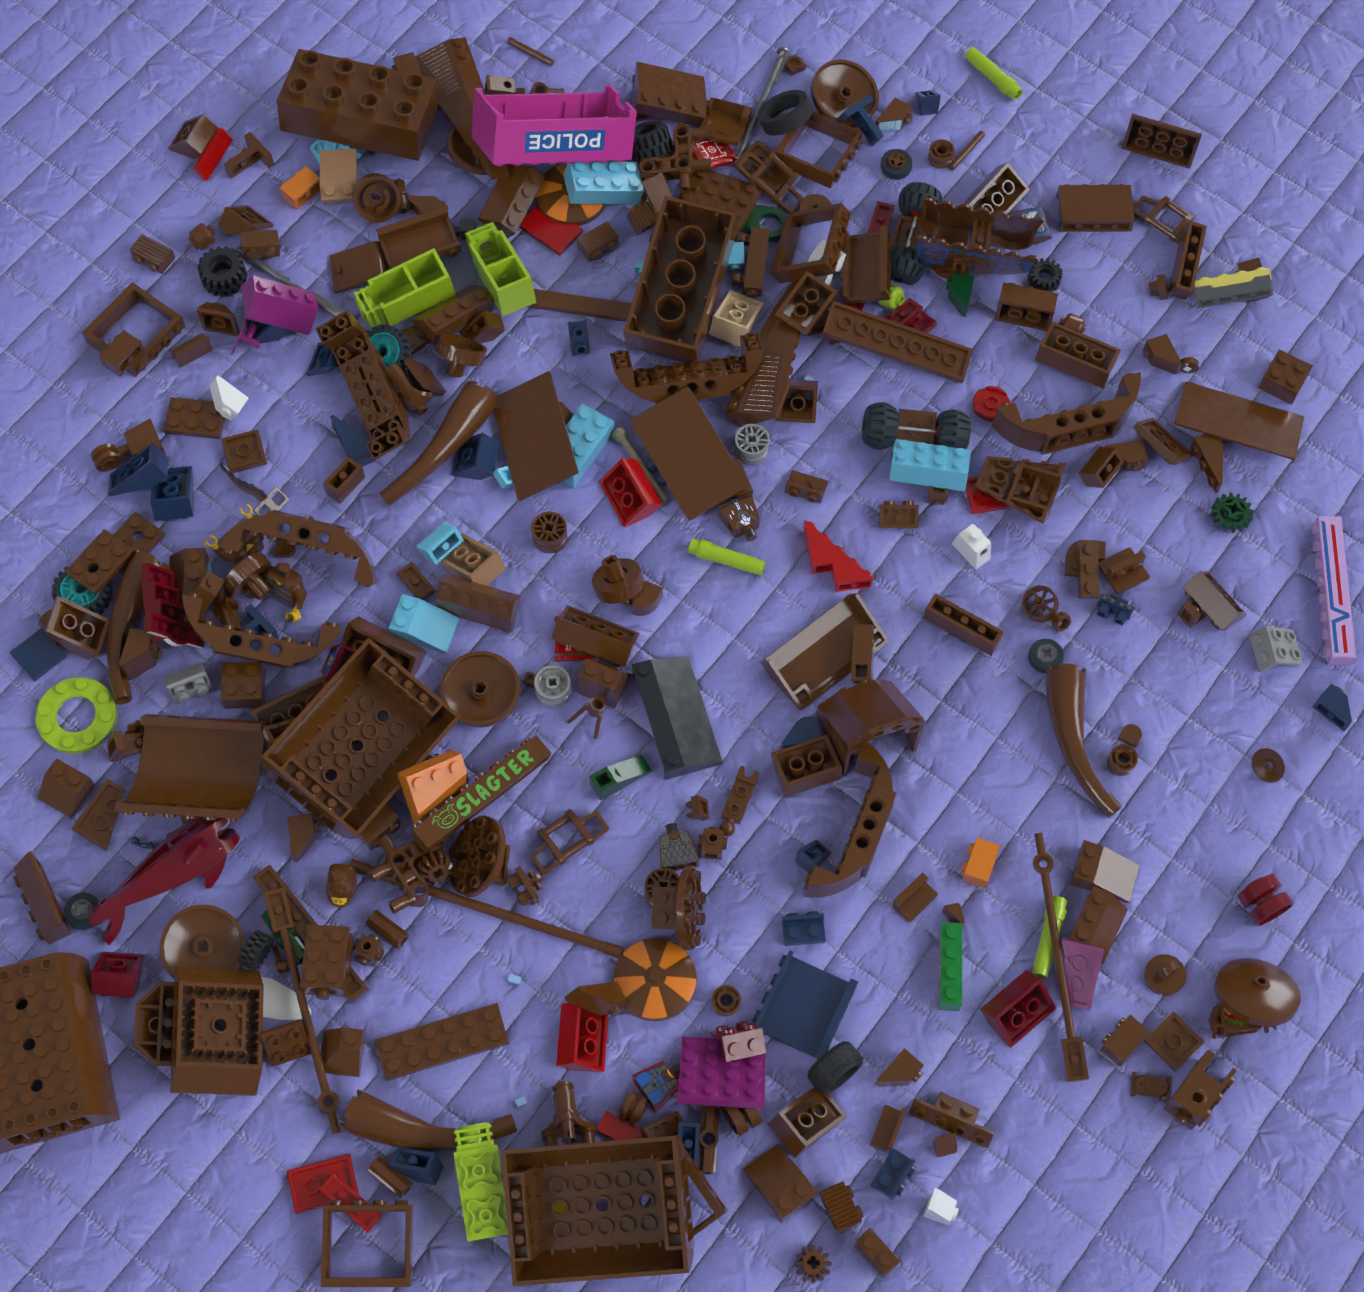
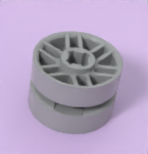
M746 424L740 427L735 435L734 452L737 459H740L746 465H757L763 462L769 451L770 438L767 430L758 424Z
M550 665L542 668L536 674L534 680L535 692L538 701L548 708H558L568 702L571 697V680L565 669L560 666Z

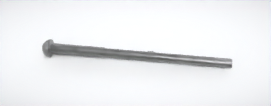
M785 46L777 49V60L736 156L738 157L746 151L759 120L757 113L760 107L767 101L773 85H777L790 55L789 49Z
M238 247L236 253L239 252L243 257L241 247ZM246 258V260L281 283L305 290L301 286L290 282L289 277L282 275L258 258ZM315 292L319 308L333 317L344 312Z

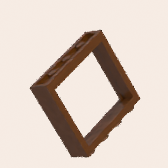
M813 111L811 117L802 126L785 135L775 153L794 172L800 173V176L831 189L834 183H838L841 172L846 171L848 161L853 160L856 149H860L863 143L861 141L862 131ZM806 126L850 144L832 172L788 154Z
M842 203L787 213L770 273L779 283L800 280L806 271L815 277L835 274L851 213ZM832 220L822 259L791 265L802 226Z
M132 282L82 334L86 343L101 353L109 345L99 338L139 298L171 321L144 348L145 351L128 368L127 372L136 377L142 370L146 369V366L152 360L158 357L165 347L170 345L171 341L181 333L185 324L182 316Z
M685 1149L688 1176L714 1212L693 1228L695 1236L728 1212V1210Z
M331 1200L329 1205H323L321 1287H411L414 1204L408 1205V1200H395V1205H386V1200H373V1205H364V1200H351V1205H342V1200ZM333 1212H406L404 1277H331Z

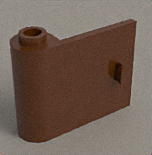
M711 97L710 100H707L706 118L700 128L709 127V139L738 146L749 124L752 107Z
M372 241L329 255L335 294L368 284L367 280L387 271L386 258L379 241Z

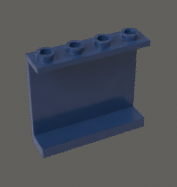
M789 950L787 956L783 955L778 965L781 967L779 974L774 973L770 985H772L770 993L766 991L761 1001L764 1004L762 1010L756 1011L752 1021L755 1022V1026L762 1028L763 1034L819 1059L828 1051L857 988L858 981L851 978L847 982L793 957V951Z

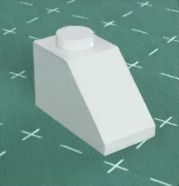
M219 375L209 385L215 409L224 418L232 421L249 398Z
M934 1188L923 1217L949 1225L951 1220L955 1221L959 1210L955 1207L957 1201L939 1189Z

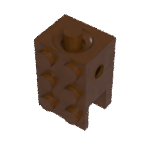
M307 925L300 987L305 995H317L316 998L319 1000H329V996L347 997L354 935L349 933L350 927Z
M1209 1049L1198 1060L1164 1107L1166 1111L1174 1116V1119L1179 1124L1186 1125L1191 1130L1196 1125L1200 1127L1212 1113L1211 1110L1220 1102L1224 1096L1223 1094L1236 1079L1233 1077L1237 1071L1234 1068L1220 1083L1204 1071L1215 1056Z

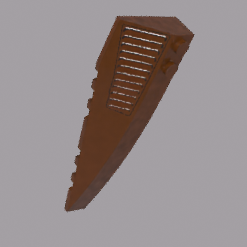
M466 37L448 39L415 56L422 76L437 79L438 107L441 110L443 109L446 113V118L459 135H462L465 144L472 149L473 155L481 161V166L492 180L509 177L507 164H504V166L492 164L471 137L475 88H482L483 94H486Z
M800 280L792 281L770 313L759 333L765 350L761 363L745 383L734 389L731 401L727 405L728 408L725 415L739 427L775 419L780 414L791 384L789 376L793 373L791 363L796 357L794 349L798 347L800 332L776 317L775 313Z

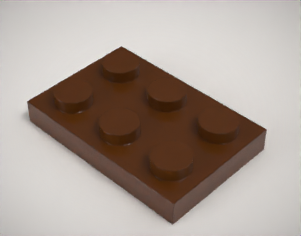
M755 141L734 162V167H737L748 152H751L764 162L773 151L759 141ZM747 159L742 165L750 175H753L760 167L751 159ZM773 162L758 177L776 193L790 179L779 167L773 165Z
M171 397L163 430L165 434L221 439L225 418L215 409L214 401Z
M1153 417L1139 421L1134 425L1133 428L1137 431V435L1142 439H1146L1153 450L1160 452L1167 463L1177 465L1189 461L1193 456L1188 449Z

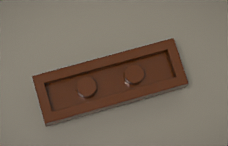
M1078 540L1079 599L1100 598L1098 540Z

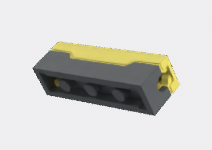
M1260 267L1248 272L1238 271L1236 274L1231 275L1221 274L1214 278H1200L1195 281V295L1198 307L1203 308L1273 296L1270 269Z

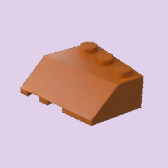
M449 750L397 773L414 824L419 820H426L428 818L427 815L433 809H440L444 806L443 803L450 796H456L459 790L466 785L467 770L462 755L454 750Z

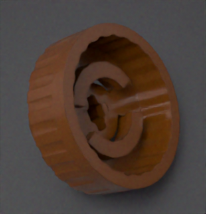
M370 173L364 175L356 182L353 187L352 202L354 208L363 219L373 223H381L391 219L397 213L401 203V196L398 187L388 176Z
M442 334L440 335L436 352L449 360L446 372L449 375L460 378L463 377L466 365L473 367L483 365L487 348L481 343L464 336Z
M255 552L229 572L222 586L234 598L243 595L249 590L257 600H262L271 592L272 588L262 579L261 574L272 564L261 552Z
M616 555L604 558L602 566L596 570L592 577V585L598 599L608 604L622 603L632 599L642 590L645 582L641 568L635 560L617 558Z

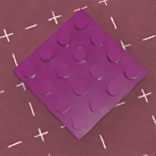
M682 1036L677 1103L764 1109L766 1053L725 1062L719 1039Z

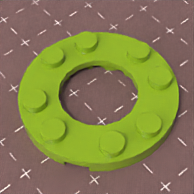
M84 677L69 678L55 684L43 695L36 710V726L43 740L51 747L57 749V751L66 754L85 753L99 747L105 742L110 732H113L117 722V705L110 691L100 682ZM74 697L88 699L94 704L96 709L92 724L80 732L63 730L57 722L58 710L64 702Z

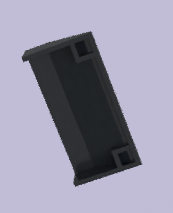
M689 657L650 659L632 664V676L636 678L663 763L665 780L722 765L723 761Z

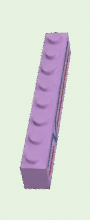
M1318 516L1315 523H1312L1311 533L1315 537L1313 551L1316 552L1317 556L1315 559V569H1318L1316 583L1317 587H1320L1318 602L1322 606L1320 621L1323 622L1324 626L1322 629V639L1325 640L1324 657L1327 658V665H1352L1356 659L1342 518L1341 516Z

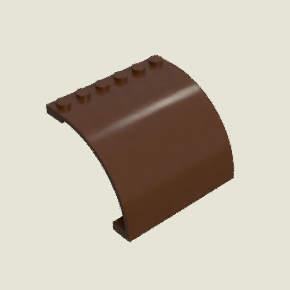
M157 714L141 716L140 725H144V737L138 771L129 795L126 799H121L115 803V811H121L123 815H134L135 812L143 813V816L148 817L155 816V814H163V817L174 818L176 815H184L185 819H196L197 816L205 817V820L225 818V821L236 822L248 812L256 793L261 771V756L263 755L265 741L262 727L266 726V721Z

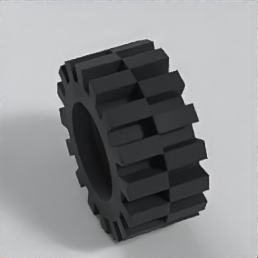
M1041 258L1029 270V286L1033 285V288L1044 291L1049 290L1053 292V289L1057 290L1063 274L1062 268H1059L1060 265L1058 263L1055 265V260L1049 262V258H1046V261ZM1041 272H1046L1050 274L1052 278L1049 280H1044L1040 278L1038 274Z
M255 930L250 935V938L246 940V944L243 945L238 962L253 971L259 969L260 964L264 963V959L268 957L267 954L271 951L270 948L274 942L273 938L260 930Z

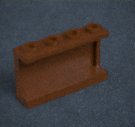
M1059 185L1056 197L1059 199L1060 209L1059 232L1132 231L1134 211L1131 185Z
M446 206L376 229L380 245L390 269L435 248L440 259L448 256L454 257L461 252V246L451 225Z
M887 225L880 226V232L849 235L848 231H846L842 245L843 253L846 256L843 262V270H841V280L843 282V287L840 288L841 297L845 299L847 304L891 300V233Z

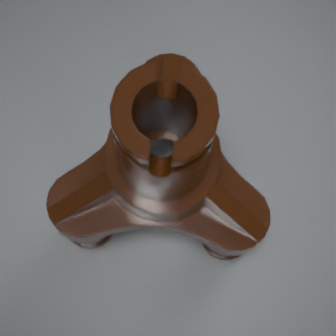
M558 1082L555 1086H552L553 1092H555L553 1093L555 1114L549 1126L541 1131L545 1146L558 1145L557 1140L559 1137L563 1138L562 1142L564 1144H569L568 1135H570L571 1143L576 1142L575 1135L582 1137V1143L595 1142V1124L586 1121L580 1116V1112L576 1110L574 1086L571 1082Z

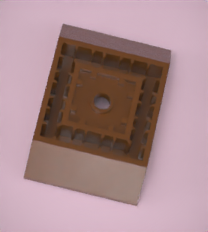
M175 966L170 1093L257 1095L262 1072L263 1046L260 1033L263 1032L264 985L260 971ZM222 1021L225 1025V1030H216L214 1023Z

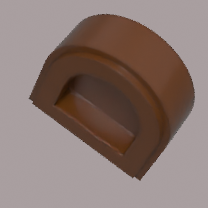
M794 55L788 57L785 67L792 76L805 70L806 64L799 56Z
M281 538V540L276 541L275 557L289 558L293 556L296 546L286 543L287 540Z
M1128 724L1121 731L1118 740L1136 748L1142 737V731L1137 725Z

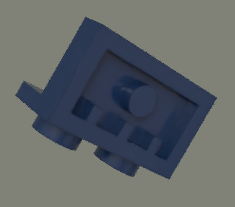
M810 911L806 915L789 913L782 917L784 946L826 942L824 913Z
M892 1148L870 1186L892 1200L895 1195L900 1196L906 1186L903 1184L906 1176L911 1178L917 1168L914 1166L916 1159L913 1157L910 1159Z

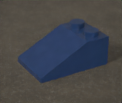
M152 442L110 474L108 495L114 496L148 489L158 483H163L168 475V457Z
M192 466L168 468L167 479L163 483H158L152 487L150 503L155 521L193 517L194 489Z

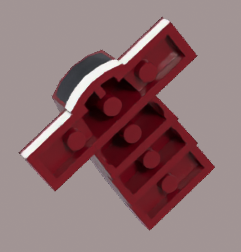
M143 563L144 633L150 634L152 641L163 649H172L182 645L196 649L204 648V642L194 633L189 624L184 623V609L179 605L180 589L174 588V572L150 563Z

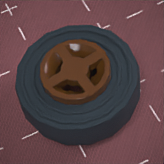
M891 149L884 153L881 158L880 168L886 177L899 180L909 175L912 170L913 161L906 151Z

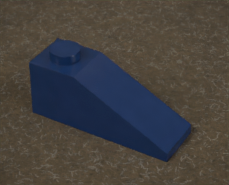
M331 415L332 426L347 457H350L362 467L375 462V460H372L366 443H368L366 437L336 416Z

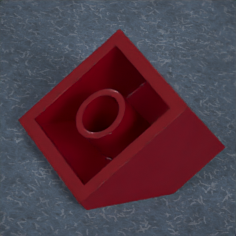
M102 952L91 971L92 994L103 997H134L140 985L144 954Z

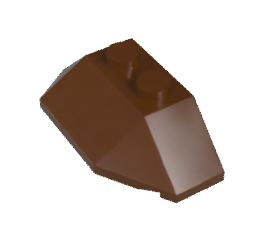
M159 981L155 987L136 1003L133 1046L154 1066H171L174 982Z

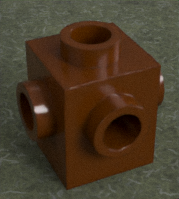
M718 827L704 828L703 835H699L698 847H702L701 858L721 860L722 850L727 849L728 838L724 837V830H720Z
M362 934L361 938L357 939L353 945L356 961L365 966L371 965L375 967L377 962L382 959L385 951L380 941L381 939L372 934H369V936Z

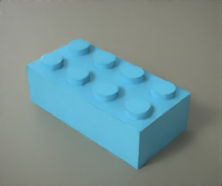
M578 161L567 164L563 173L570 204H639L644 193L637 162L608 161L602 163L591 161L590 163H583Z
M584 404L579 407L566 425L579 473L561 482L572 488L576 487L611 438V434L615 431L612 419Z
M896 439L889 480L965 492L971 450Z

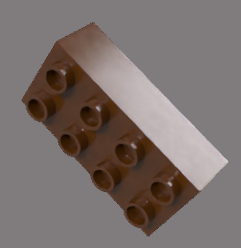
M298 49L276 101L280 131L419 161L439 109L436 78Z
M664 196L623 331L626 348L685 363L700 360L736 238L737 213Z

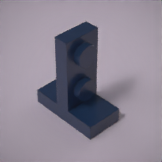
M868 95L846 109L837 119L839 122L844 123L852 117L870 145L874 146L884 136L881 129L872 120L871 115L865 110L874 101Z
M251 603L245 607L246 613L252 621L243 627L244 629L253 630L255 635H260L263 632L273 634L275 639L278 638L276 629ZM236 637L230 639V644L234 647L241 644L240 640Z

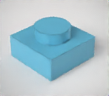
M509 466L498 468L493 472L502 489L514 486Z

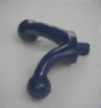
M138 837L131 838L132 844L150 849V853L159 845L158 843L154 845L152 842L141 843Z

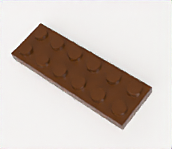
M498 1003L375 1040L386 1081L509 1045Z

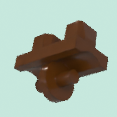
M521 866L515 868V873L507 879V882L512 890L521 885L525 889L516 895L521 906L531 902L536 905L539 903L533 887L535 886L537 891L542 890L543 887L540 883L544 880L542 874L535 876L534 872L530 871L528 873L530 879L528 880Z

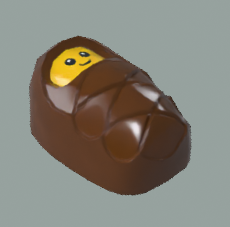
M332 864L327 875V898L330 904L335 907H346L352 901L357 889L355 870L350 865Z

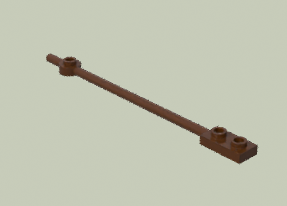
M1035 833L1037 855L1033 859V868L1037 873L1041 874L1067 1038L1061 1039L1067 1081L1089 1080L1083 1038L1075 1036L1049 873L1053 869L1054 861L1045 852L1043 833ZM1044 861L1047 863V866L1042 868L1039 863Z
M283 887L263 892L273 934L279 932L281 934L322 1094L318 1098L317 1105L321 1112L327 1114L332 1135L340 1133V1128L335 1111L339 1106V1097L329 1089L305 993L300 987L301 978L288 931L294 929V924L285 889ZM327 1099L332 1101V1105L329 1107L324 1104V1101Z

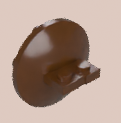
M478 816L471 821H467L455 843L449 849L450 859L453 862L455 857V864H452L453 874L448 876L454 890L461 895L474 897L483 893L492 883L500 886L507 884L510 845L506 844L504 829L495 818Z
M686 866L678 878L676 887H652L653 912L651 929H675L684 950H694L696 946H700L701 928L696 931V925H705V913H697L698 908L702 912V904L706 902L705 892L701 890V871H697L693 866Z

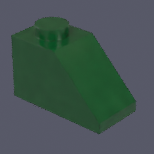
M953 272L952 279H948L946 290H949L948 298L959 313L966 317L975 277Z

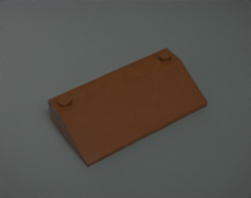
M858 593L848 594L760 662L770 678L799 710L805 708L851 672L854 624H874V653L889 642V639Z

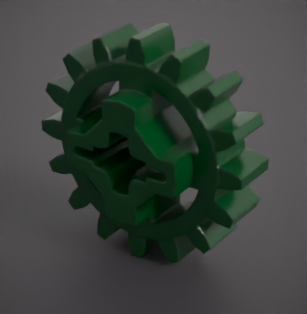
M1230 492L1228 497L1222 494L1221 498H1216L1211 507L1212 512L1210 515L1214 517L1213 523H1219L1217 528L1223 526L1225 527L1224 532L1231 529L1232 533H1235L1236 529L1242 532L1243 528H1248L1253 519L1252 514L1254 510L1250 509L1251 503L1245 502L1246 497L1241 499L1239 493L1235 497Z

